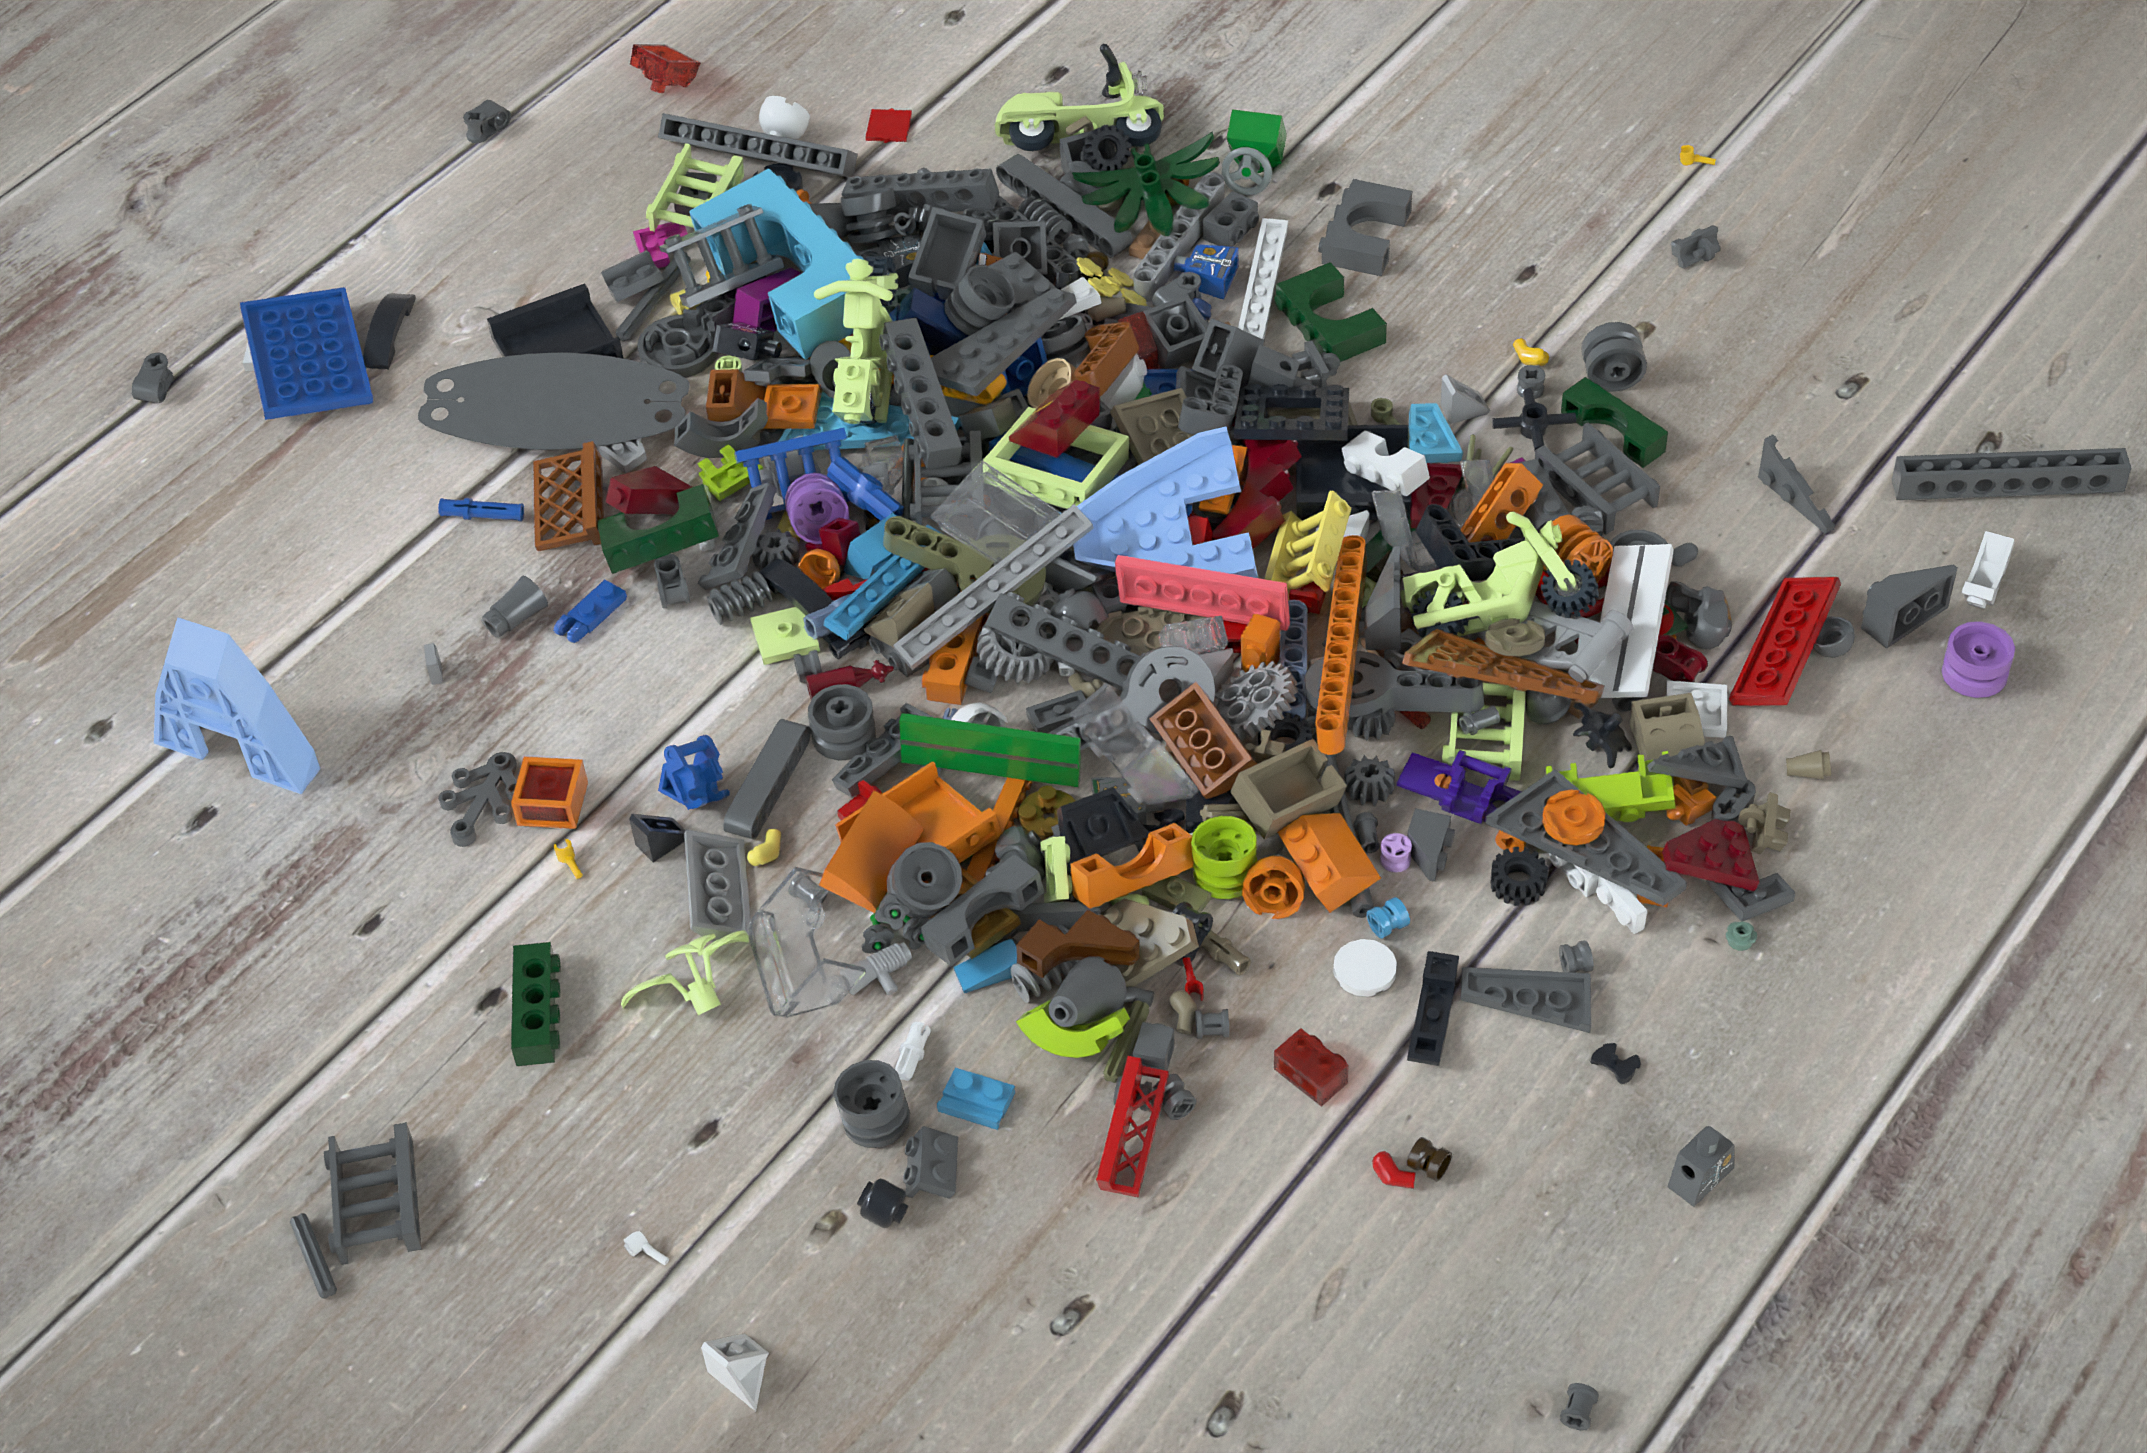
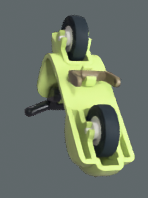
M1103 43L1100 46V52L1108 63V72L1106 73V84L1102 89V95L1113 99L1121 95V101L1100 105L1063 106V96L1059 92L1017 94L1009 99L997 114L995 134L998 137H1003V142L1006 145H1015L1024 151L1033 152L1042 150L1051 143H1060L1062 138L1092 131L1103 125L1117 126L1116 129L1118 130L1121 128L1125 136L1128 135L1129 139L1127 141L1131 143V146L1142 147L1145 144L1155 142L1160 136L1161 121L1164 118V107L1158 100L1143 96V91H1147V75L1142 76V70L1138 71V73H1132L1125 62H1121L1118 65L1117 59L1110 47Z

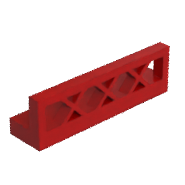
M1127 1057L1096 1178L1100 1190L1139 1198L1169 1078V1071L1143 1066L1141 1058ZM1142 1075L1160 1079L1158 1088L1145 1096L1140 1089ZM1139 1094L1141 1099L1136 1101L1137 1095ZM1155 1098L1154 1104H1153V1107H1152V1105L1150 1104L1149 1101H1151L1152 1099ZM1146 1104L1151 1112L1150 1119L1137 1127L1132 1119L1133 1111ZM1131 1124L1134 1129L1128 1132ZM1147 1129L1146 1136L1144 1137L1141 1132ZM1138 1135L1143 1142L1142 1151L1129 1157L1124 1149L1125 1143ZM1123 1154L1126 1160L1120 1164ZM1139 1160L1138 1167L1136 1168L1134 1163ZM1130 1166L1135 1173L1133 1187L1115 1184L1117 1174Z

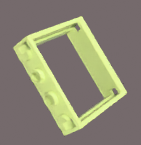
M1028 407L984 458L983 484L1066 509L1070 508L1073 504L1078 506L1109 484L1129 459V436L1089 425L1071 446L1104 456L1082 483L1009 461L1021 446L1010 442L1009 436L1036 410L1035 408Z

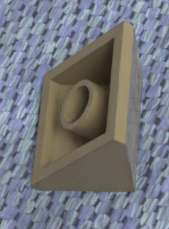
M925 583L899 593L864 628L865 632L893 647L896 642L935 613L931 585Z

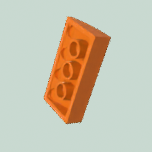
M873 791L825 868L819 886L875 913L888 892L887 877L891 866L907 848L917 843L924 829L896 803Z

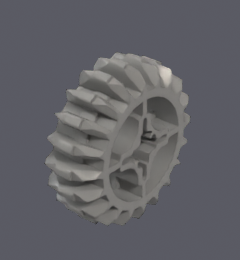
M1015 615L1013 623L1018 627H1024L1029 623L1026 615L1023 618ZM985 624L979 633L977 653L980 654V662L986 663V670H995V677L1002 675L1006 681L1011 678L1017 684L1023 679L1029 684L1032 679L1039 680L1042 674L1045 675L1053 663V659L986 629ZM1046 626L1040 629L1039 634L1042 638H1052V634L1046 633Z

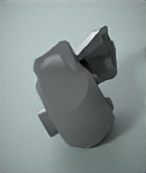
M1678 581L1670 582L1666 591V600L1676 612L1685 613L1684 622L1688 625V628L1685 629L1686 634L1694 645L1702 649H1713L1719 646L1725 637L1729 636L1732 621L1728 619V606L1724 601L1725 595L1723 590H1716L1706 586L1698 591Z
M1012 826L1000 835L995 846V853L1001 860L997 865L986 870V876L1015 854L1039 871L1042 881L1046 877L1045 859L1040 849V842L1042 840L1033 830L1028 832L1021 826Z

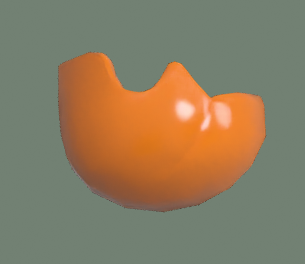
M821 549L808 551L798 564V568L821 589L837 583L840 578L838 561L828 551Z

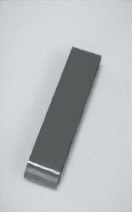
M780 719L777 722L725 815L723 824L725 832L753 840L757 838L809 744L811 737L810 726L785 719Z

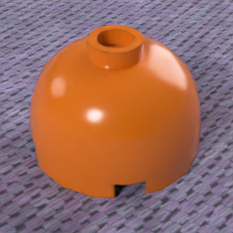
M1275 855L1264 857L1252 864L1243 881L1242 896L1246 905L1258 915H1262V912L1274 914L1271 919L1289 917L1299 910L1304 899L1305 878L1299 867L1292 860Z

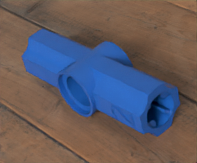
M839 456L830 464L827 469V477L848 493L847 498L853 504L868 510L880 521L892 513L895 516H902L904 506L882 489L883 484L875 477L861 472L845 457Z

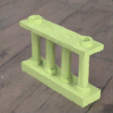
M685 144L681 153H677L674 166L654 202L647 207L646 219H649L650 231L655 232L661 220L694 228L691 216L667 211L670 203L696 208L739 185L744 178L743 157L733 155L729 164L721 166L692 159L691 145ZM690 168L722 177L720 181L712 183L685 175ZM681 185L713 194L710 199L702 200L677 194L676 192Z
M1483 683L1484 695L1507 696V699H1512V704H1506V707L1495 706L1500 718L1505 719V722H1511V727L1505 726V729L1483 728L1478 730L1475 735H1466L1461 730V727L1457 726V716H1463L1464 712H1452L1449 745H1443L1442 763H1448V765L1452 766L1459 750L1466 752L1467 756L1491 764H1503L1504 768L1505 766L1512 768L1509 780L1520 781L1526 691H1519L1503 684ZM1484 705L1481 710L1488 708L1489 706ZM1456 738L1504 741V744L1510 745V750L1504 749V752L1455 749Z

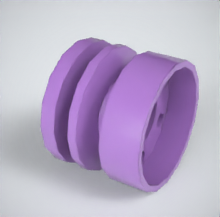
M820 473L805 474L795 479L788 487L785 496L786 512L794 531L804 541L822 544L819 528L839 517L849 520V509L839 486L827 475Z

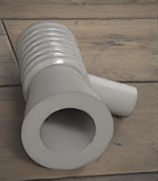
M894 943L882 949V951L880 950L868 956L866 960L839 967V972L844 985L852 995H855L874 979H878L886 994L891 995L898 990V987L890 973L906 966L907 961L912 959V955L905 943Z

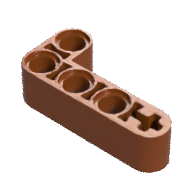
M1129 322L1098 325L1090 328L1084 334L1091 352L1075 370L1074 376L1076 380L1085 381L1088 384L1100 387V396L1108 390L1139 350V345Z

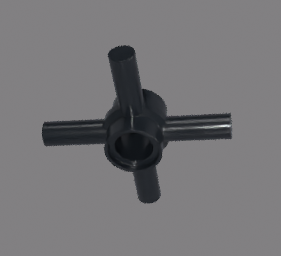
M1531 388L1523 390L1525 406L1520 416L1492 418L1493 429L1521 427V434L1528 439H1532L1534 451L1545 445L1543 436L1548 425L1576 423L1575 412L1547 414V408L1535 401L1534 392Z

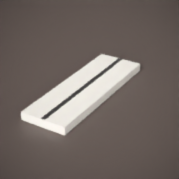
M1671 544L1614 546L1600 623H1602L1603 618L1610 610H1616L1624 614L1632 622L1634 628L1626 639L1619 640L1589 678L1590 681L1605 685L1600 698L1648 697L1674 552Z

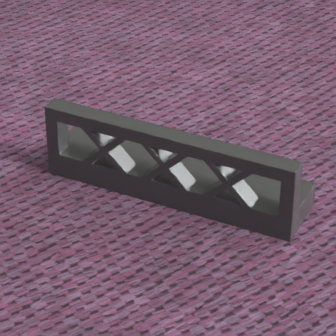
M1081 901L1031 903L1022 911L1010 909L1019 917L1021 924L989 948L1009 939H1013L1016 946L1018 941L1013 937L1019 932L1029 931L1039 919L1048 925H1055L1063 934H1066L1087 909L1097 915H1101L1100 906L1089 909Z

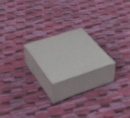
M434 643L424 645L426 666L432 685L440 684L443 681L437 647Z

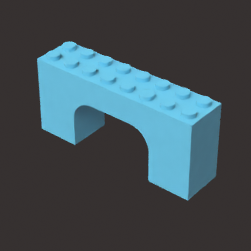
M767 169L689 211L694 230L696 231L738 213L737 209L741 206L752 204V206L762 208L763 213L755 216L754 219L767 252L771 253V255L789 258L803 272L801 275L768 292L778 332L805 360L811 357L819 344L826 341L838 342L853 334V329L845 328L843 323L846 292H839L821 300L814 297V292L833 282L849 280L850 276L845 268L846 264L852 263L853 259H864L860 255L857 256L848 242H843L837 232L825 224L820 215L816 216L810 205L806 201L802 202L797 192L793 188L789 189L780 175L776 176L770 169ZM743 221L731 226L730 228L743 262L748 265L756 261L758 256L745 222ZM721 232L706 237L718 269L724 275L732 273L734 265Z

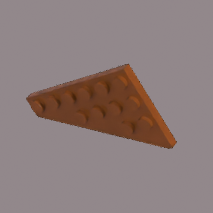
M1438 629L1432 631L1407 650L1402 664L1443 672L1455 678L1468 677L1508 685L1519 691H1527L1528 689L1573 698L1584 704L1596 703L1602 696L1605 685L1590 680H1584L1582 683L1577 682L1569 673L1519 656H1506L1495 653L1486 645Z

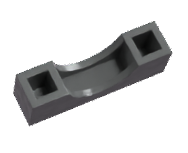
M1015 854L921 927L927 949L948 965L953 966L975 948L971 937L972 930L978 920L985 914L1001 908L1022 911L1045 893L1039 871Z

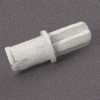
M922 1022L912 1023L906 1042L902 1043L899 1048L901 1054L895 1070L898 1072L900 1080L909 1081L914 1074L918 1061L924 1057L923 1048L931 1029L927 1025L923 1033H921L924 1026Z

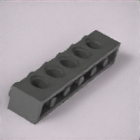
M976 168L958 171H928L911 174L848 177L842 191V197L874 189L894 188L897 205L886 210L887 214L897 215L898 213L908 214L910 207L922 210L924 204L943 208L950 212L964 211L967 208L991 210L994 209L1000 192L992 169Z
M917 318L885 322L883 334L879 336L880 347L882 351L886 350L888 370L893 372L895 376L896 393L901 394V405L904 415L909 417L910 434L912 437H916L918 457L920 459L923 458L926 469L959 464L962 445Z
M1015 593L999 594L985 624L986 629L1123 691V682L1126 681L1127 676L1121 673L1120 666L1125 662L1134 664L1141 657L1130 652V646L1115 640L1114 644L1103 639L1104 635L1094 629L1088 628L1086 632L1077 628L1078 623L1065 616H1062L1061 619L1055 618L1050 615L1051 611L1041 605L1035 604L1034 607L1023 603L1024 598ZM1020 613L1026 614L1030 619L1029 623L1024 627L1016 626L1013 623L1015 615ZM1047 625L1054 627L1056 635L1051 639L1042 638L1039 634L1042 627ZM1071 638H1078L1082 641L1083 647L1079 651H1070L1066 646L1067 641ZM1098 650H1105L1108 652L1110 659L1104 664H1099L1093 659V654Z

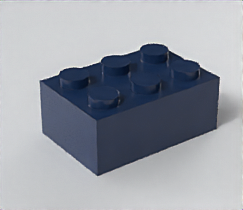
M915 287L901 301V306L897 305L889 314L892 321L917 318L929 355L935 356L969 336L957 329L949 320L943 303Z

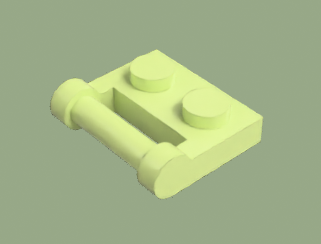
M1065 836L1051 837L1040 842L1041 852H1044L1047 893L1044 894V903L1063 902L1069 899V894L1072 892V879L1070 875H1067V863L1070 861L1069 845L1065 844Z

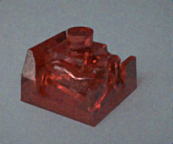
M633 44L630 65L640 69L645 75L644 77L652 80L650 89L657 93H664L666 86H677L679 84L687 88L696 77L701 62L666 44Z

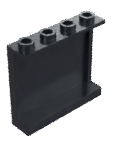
M585 283L487 318L491 338L502 357L537 353H581L624 359L619 337L614 338L592 304L589 289Z
M1348 425L1347 441L1297 440V449L1302 456L1296 462L1297 517L1303 521L1324 511L1330 491H1334L1351 507L1350 515L1367 510L1369 512V520H1410L1411 493L1408 496H1404L1359 475L1350 473L1345 467L1342 448L1366 430L1385 439L1389 456L1396 454L1404 447L1408 448V425Z

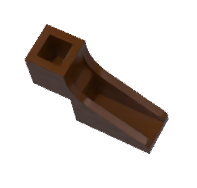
M1088 909L1066 934H1063L1055 925H1048L1039 919L1016 945L1017 963L1041 978H1044L1051 969L1061 963L1073 960L1080 961L1086 957H1101L1105 959L1103 961L1106 963L1133 965L1139 959V939L1132 932L1120 929L1105 916L1097 915Z

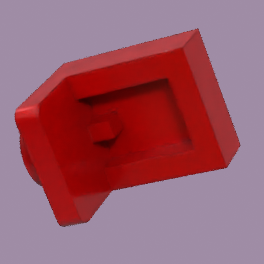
M1313 581L1296 590L1291 589L1289 599L1303 602L1307 606V613L1320 614L1326 592Z

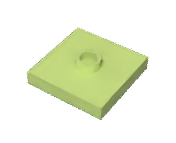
M797 607L750 618L764 665L791 659L794 654L798 653L806 655L815 649L817 652H820L818 640H813L811 636H808L804 628L803 618L805 615Z

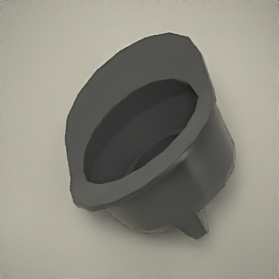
M826 341L819 344L810 358V368L814 377L821 385L823 391L831 398H834L835 395L834 371L838 368V362L835 358L850 357L851 354L842 343L837 341Z
M1558 669V670H1561V671H1563V672L1569 673V672L1566 671V670ZM1527 689L1525 694L1526 714L1531 721L1537 724L1556 722L1569 710L1572 698Z

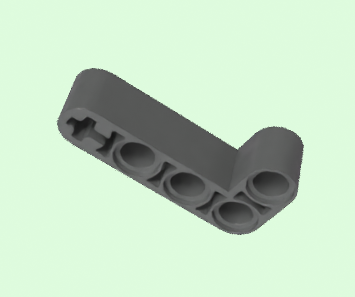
M1222 365L1219 367L1212 401L1195 397L1185 398L1182 403L1178 423L1179 429L1196 435L1201 432L1227 427L1230 436L1243 375L1242 370L1233 365Z

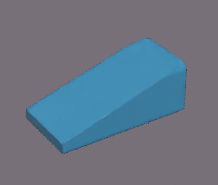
M1013 939L1003 941L983 951L975 958H970L955 966L954 971L964 994L1011 979V967L1017 963L1015 943Z

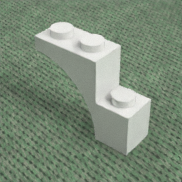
M1985 531L1974 566L1967 581H1965L1962 591L1969 605L1985 609L1986 604L1993 606L2002 576L2005 575L2015 544L2013 538Z

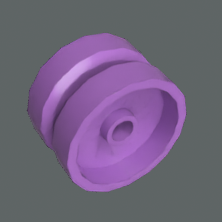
M1967 622L1956 627L1949 636L1941 672L1944 681L1951 689L1969 697H1990L1999 693L2006 686L2014 657L2015 646L2012 638L2005 630L1985 622Z

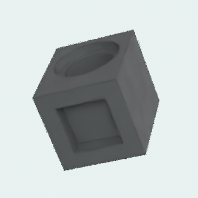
M1143 1022L1133 1051V1057L1141 1058L1143 1066L1167 1071L1175 1047L1174 1028L1160 1023L1151 1024Z

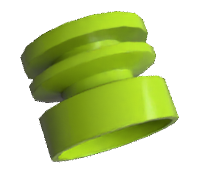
M1218 816L1207 819L1199 824L1192 834L1193 879L1196 886L1210 892L1213 898L1232 899L1242 896L1244 878L1252 864L1257 862L1256 834L1253 827L1246 821L1233 816Z

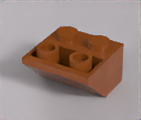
M738 369L711 370L706 402L708 420L726 422L738 418L757 398L764 401L767 388L763 385H756L755 381H745L744 373Z

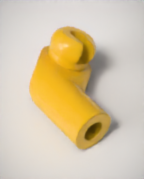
M1523 338L1514 341L1513 347L1523 364L1544 366L1548 363L1549 354L1543 349L1528 347Z

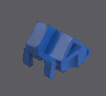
M702 735L696 741L680 746L670 745L664 750L666 763L662 766L658 791L685 805L687 810L725 799L730 795L728 789L722 791L718 789L717 781L723 779V770L718 762L720 753L710 736ZM695 754L693 764L689 765L684 757Z

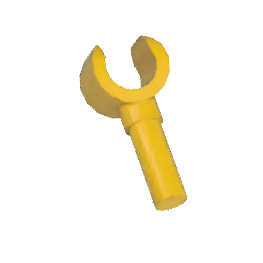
M1683 145L1681 147L1680 162L1683 165H1691L1694 162L1715 165L1716 159L1694 154L1693 146Z
M565 839L567 847L563 849L557 848V845L554 844L558 861L566 863L576 879H580L583 874L575 863V853L571 841Z

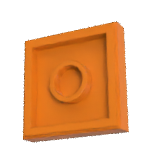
M767 385L764 401L767 402L768 421L763 429H815L822 394L821 385Z

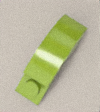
M1050 1000L1025 1012L1016 1023L1023 1033L1040 1048L1059 1056L1079 1058L1100 1053L1109 1043L1108 1040L1124 1032L1122 1027L1128 1022L1130 1017L1123 1007L1094 1022L1062 1027L1057 1025L1049 1014Z

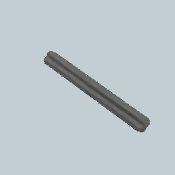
M684 252L688 263H690L691 258ZM675 257L661 273L664 281L649 288L616 330V336L621 341L629 340L681 275Z

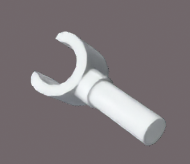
M640 1231L633 1232L624 1239V1247L630 1255L635 1256L643 1250L647 1255L664 1266L668 1263L669 1258L654 1249Z

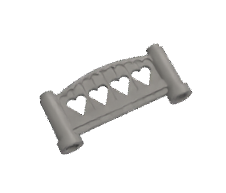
M1533 601L1527 619L1521 623L1527 624V620L1534 621L1542 626L1545 635L1556 630L1555 643L1550 647H1543L1533 654L1519 657L1551 668L1569 670V675L1577 682L1582 683L1590 678L1619 640L1626 639L1634 627L1624 614L1616 610H1610L1603 618L1602 623L1582 616L1576 617L1573 613H1571V618H1565L1564 613L1560 617L1556 615L1555 611L1552 612L1548 605ZM1475 616V617H1470V618H1467V619H1468V620H1472V619H1476V618H1479V617H1478V616ZM1486 631L1459 637L1471 641L1481 638L1485 642ZM1579 638L1576 653L1567 655L1565 651H1558L1561 646Z

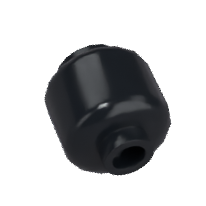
M882 1178L874 1183L869 1181L857 1202V1205L861 1207V1216L882 1228H888L894 1221L900 1224L909 1207L904 1203L906 1198L905 1191Z

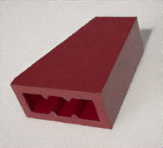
M657 466L611 477L606 503L625 514L675 515L679 510L677 493L692 488V486Z

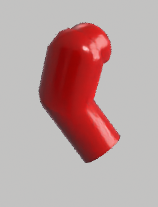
M1380 1151L1373 1157V1169L1383 1184L1414 1189L1416 1172L1399 1170L1391 1154L1386 1151Z

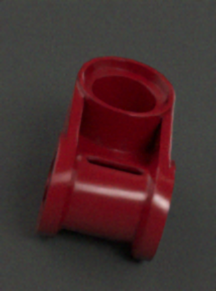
M1669 635L1658 636L1652 669L1654 672L1672 681L1695 682V677L1698 673H1702L1707 669L1708 661L1701 652L1684 645Z

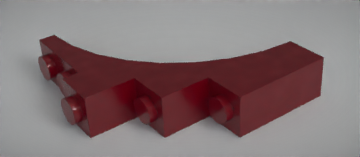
M1236 416L1233 419V427H1235ZM1241 439V445L1247 447L1249 455L1247 479L1235 506L1213 531L1212 541L1249 532L1252 548L1254 549L1286 521L1280 511L1282 506L1279 501L1294 489L1288 479L1290 477L1288 469L1302 457L1297 449V440Z

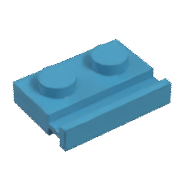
M955 1067L943 1091V1096L937 1103V1110L947 1115L998 1130L999 1123L1004 1118L1015 1095V1086Z

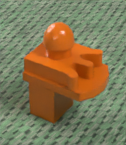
M1679 784L1673 786L1676 808L1666 809L1667 817L1673 821L1679 820L1685 826L1693 824L1695 819L1712 811L1716 796L1706 788L1691 795Z

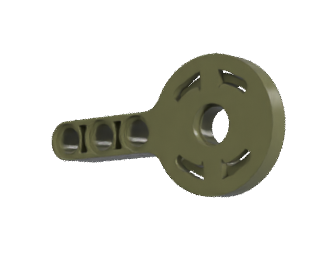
M900 516L891 517L886 521L883 537L884 548L895 555L931 570L946 568L957 580L958 588L961 591L1025 543L1024 540L1008 535H992L974 543H963ZM1042 568L1012 593L1024 598L1023 603L1032 607L1039 600L1043 592L1046 568Z

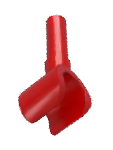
M1190 957L1183 958L1187 977L1185 992L1189 995L1196 992L1200 995L1201 1001H1203V984L1196 980Z

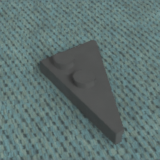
M1772 434L1765 438L1758 478L1825 534L1834 530L1835 525L1825 508L1818 511L1809 496L1814 492L1801 473L1797 471L1791 458L1783 459L1776 449L1775 445L1778 442L1776 436Z
M1726 736L1719 743L1714 744L1713 741H1709L1703 746L1696 745L1682 749L1675 756L1670 757L1668 754H1665L1648 764L1649 772L1741 789L1747 782L1733 736Z

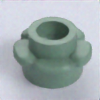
M1733 922L1727 927L1726 939L1730 947L1735 950H1747L1757 940V932L1754 931V927L1750 923Z

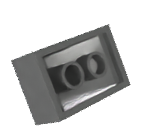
M1953 564L1893 574L1880 582H1874L1867 591L1868 597L1865 609L1863 610L1864 616L1861 629L1887 649L1949 607L1958 567Z

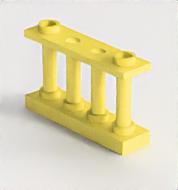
M1330 491L1324 511L1303 521L1292 511L1283 515L1286 521L1279 526L1264 579L1287 583L1288 601L1291 589L1296 590L1313 581L1324 592L1330 589L1351 512V507L1334 491ZM1319 526L1318 531L1308 535L1309 530ZM1314 546L1312 552L1302 556L1303 550ZM1308 566L1307 572L1296 577L1298 570Z

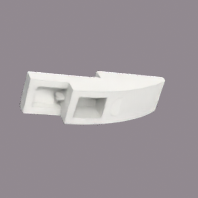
M1549 853L1553 865L1560 868L1567 875L1571 885L1579 889L1585 897L1597 893L1600 901L1603 904H1607L1616 914L1618 921L1622 925H1626L1633 934L1645 928L1647 909L1636 898V893Z

